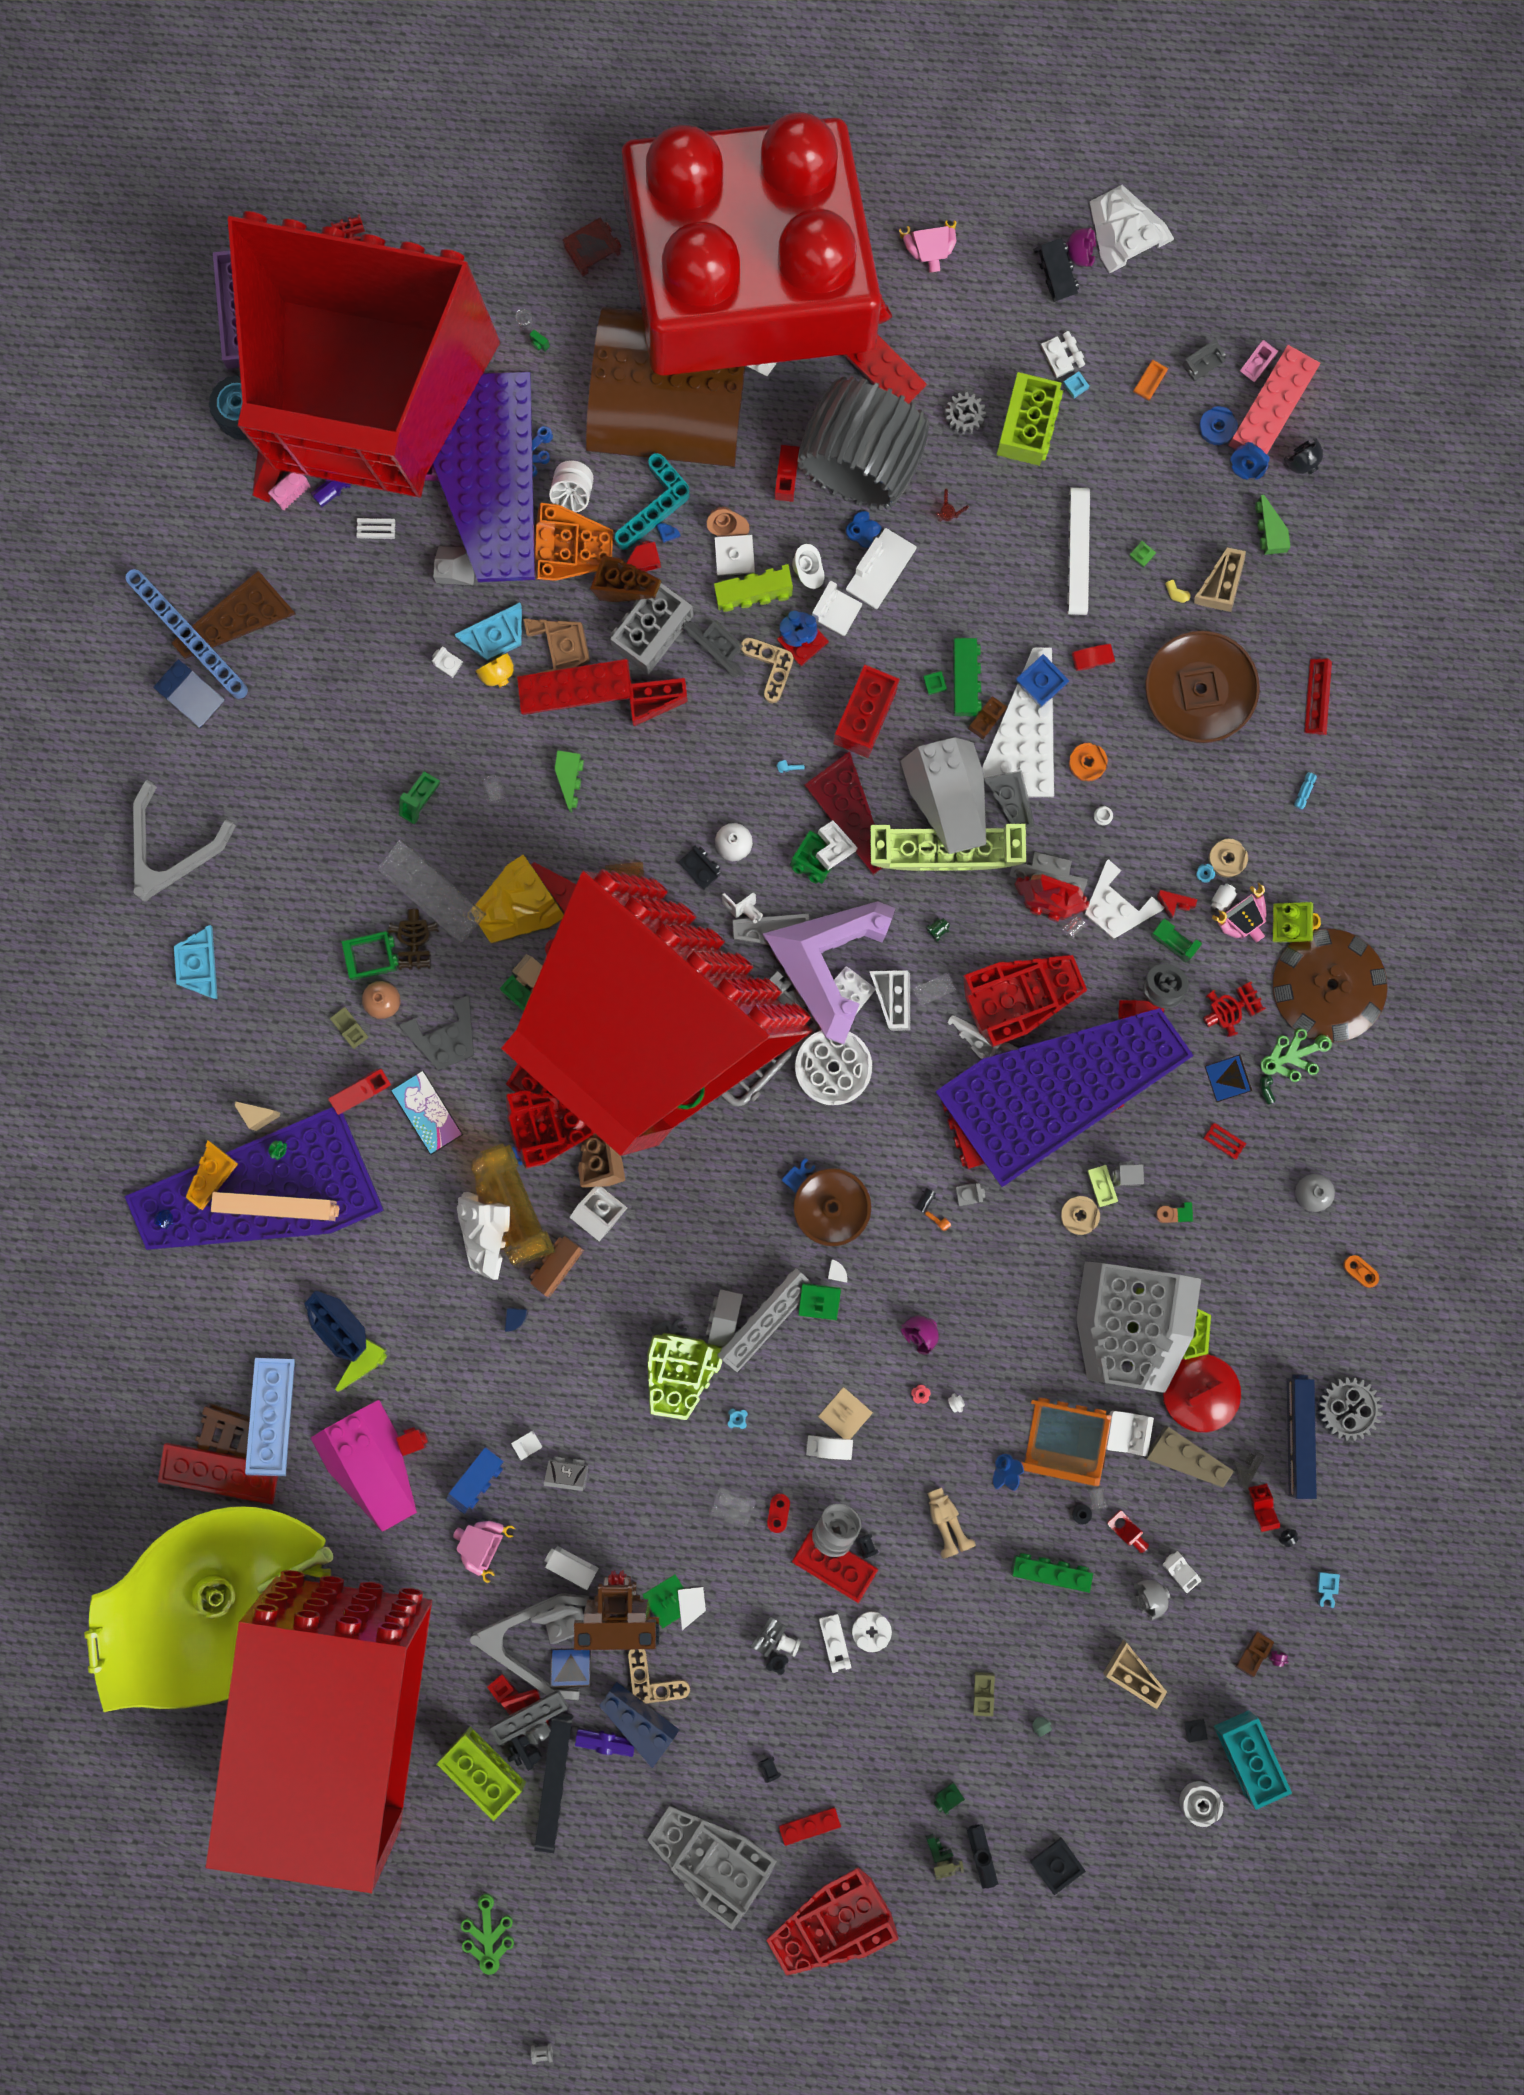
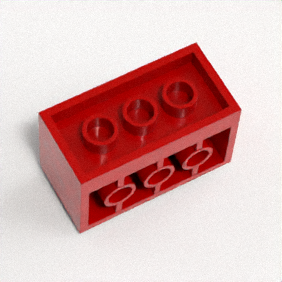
M864 664L835 732L833 744L869 758L897 692L900 679Z

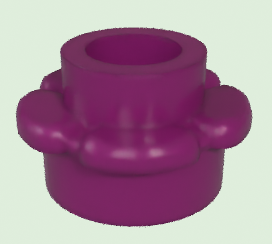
M1272 1651L1271 1657H1269L1275 1666L1283 1667L1284 1664L1289 1662L1287 1660L1288 1654L1283 1652L1276 1654L1277 1651Z

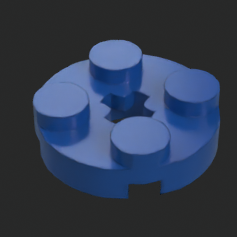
M1220 406L1213 407L1211 410L1206 411L1200 420L1199 430L1201 437L1213 445L1227 444L1237 431V419H1235L1229 409ZM1217 422H1220V426H1222L1223 429L1217 430L1214 427V425Z
M1247 442L1245 445L1235 449L1230 462L1232 461V469L1236 475L1246 480L1249 478L1257 480L1268 469L1270 457L1252 442ZM1247 460L1252 461L1253 464H1247Z
M791 611L780 624V633L783 641L795 647L802 646L801 643H811L818 633L816 618L808 613Z

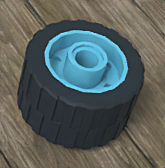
M238 375L228 376L218 382L210 394V413L226 435L233 439L245 440L248 437L238 427L243 402L241 377Z

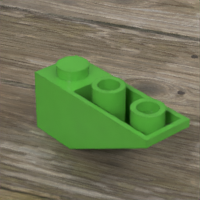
M1261 495L1258 502L1255 503L1256 513H1263L1264 519L1258 520V530L1265 531L1262 538H1260V548L1264 549V555L1287 553L1290 549L1288 528L1265 495Z
M557 751L555 772L569 812L573 813L572 808H577L578 797H574V790H580L581 778H577L579 771H583L584 760H581L580 754Z

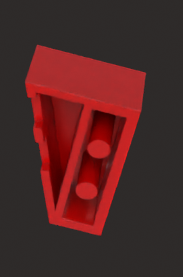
M685 678L631 684L632 698H630L633 726L688 702Z

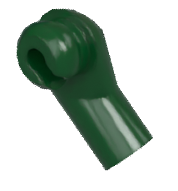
M1270 1075L1262 1076L1260 1079L1261 1093L1267 1105L1276 1101L1269 1087L1274 1082Z

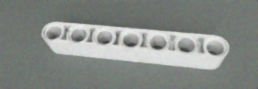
M1070 487L1069 513L1071 515L1069 520L1070 538H1068V549H1070L1068 568H1070V572L1068 575L1069 593L1067 604H1069V611H1067V614L1087 615L1090 489Z

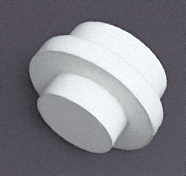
M1101 806L1094 812V820L1099 825H1107L1113 819L1111 809L1106 806Z
M955 1393L952 1394V1397L948 1398L951 1409L954 1413L957 1411L962 1412L965 1406L960 1395L957 1396Z

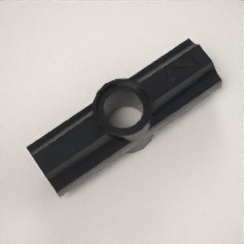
M983 1824L971 1825L966 1828L981 1887L982 1889H989L999 1884ZM985 1852L987 1853V1858L985 1860H978V1854Z

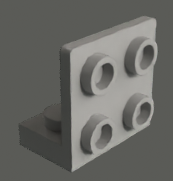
M558 1604L553 1606V1610L537 1612V1616L530 1618L532 1623L545 1624L550 1644H556L574 1637V1621L584 1620L582 1608H576L574 1605L565 1606V1604Z

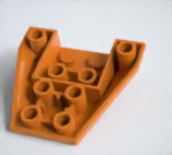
M540 503L534 533L536 579L558 581L596 572L603 556L612 557V529L563 506Z

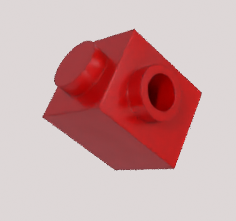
M415 1427L404 1430L405 1435L396 1438L402 1456L427 1447L426 1443H428L426 1433L421 1432V1429L415 1430Z

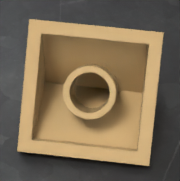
M235 1102V1107L249 1129L257 1131L280 1117V1112Z

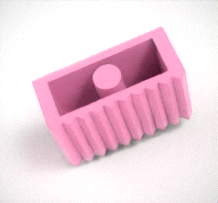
M289 472L268 494L282 510L288 508V505H291V503H294V500L299 498V495H302V493H305V490L310 488V484L304 475Z

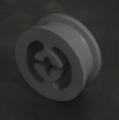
M1160 964L1154 966L1149 971L1143 984V992L1147 1000L1153 1005L1165 1009L1174 1008L1183 1001L1189 987V982L1184 972L1179 968L1169 964Z

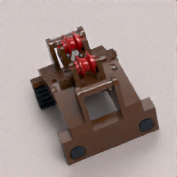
M615 1570L614 1572L611 1571V1575L604 1577L603 1584L598 1583V1595H595V1600H587L584 1620L574 1621V1650L656 1649V1645H659V1617H650L648 1599H640V1595H637V1582L631 1583V1576L624 1574V1570H621L619 1574H616ZM610 1614H625V1618L608 1617H610Z

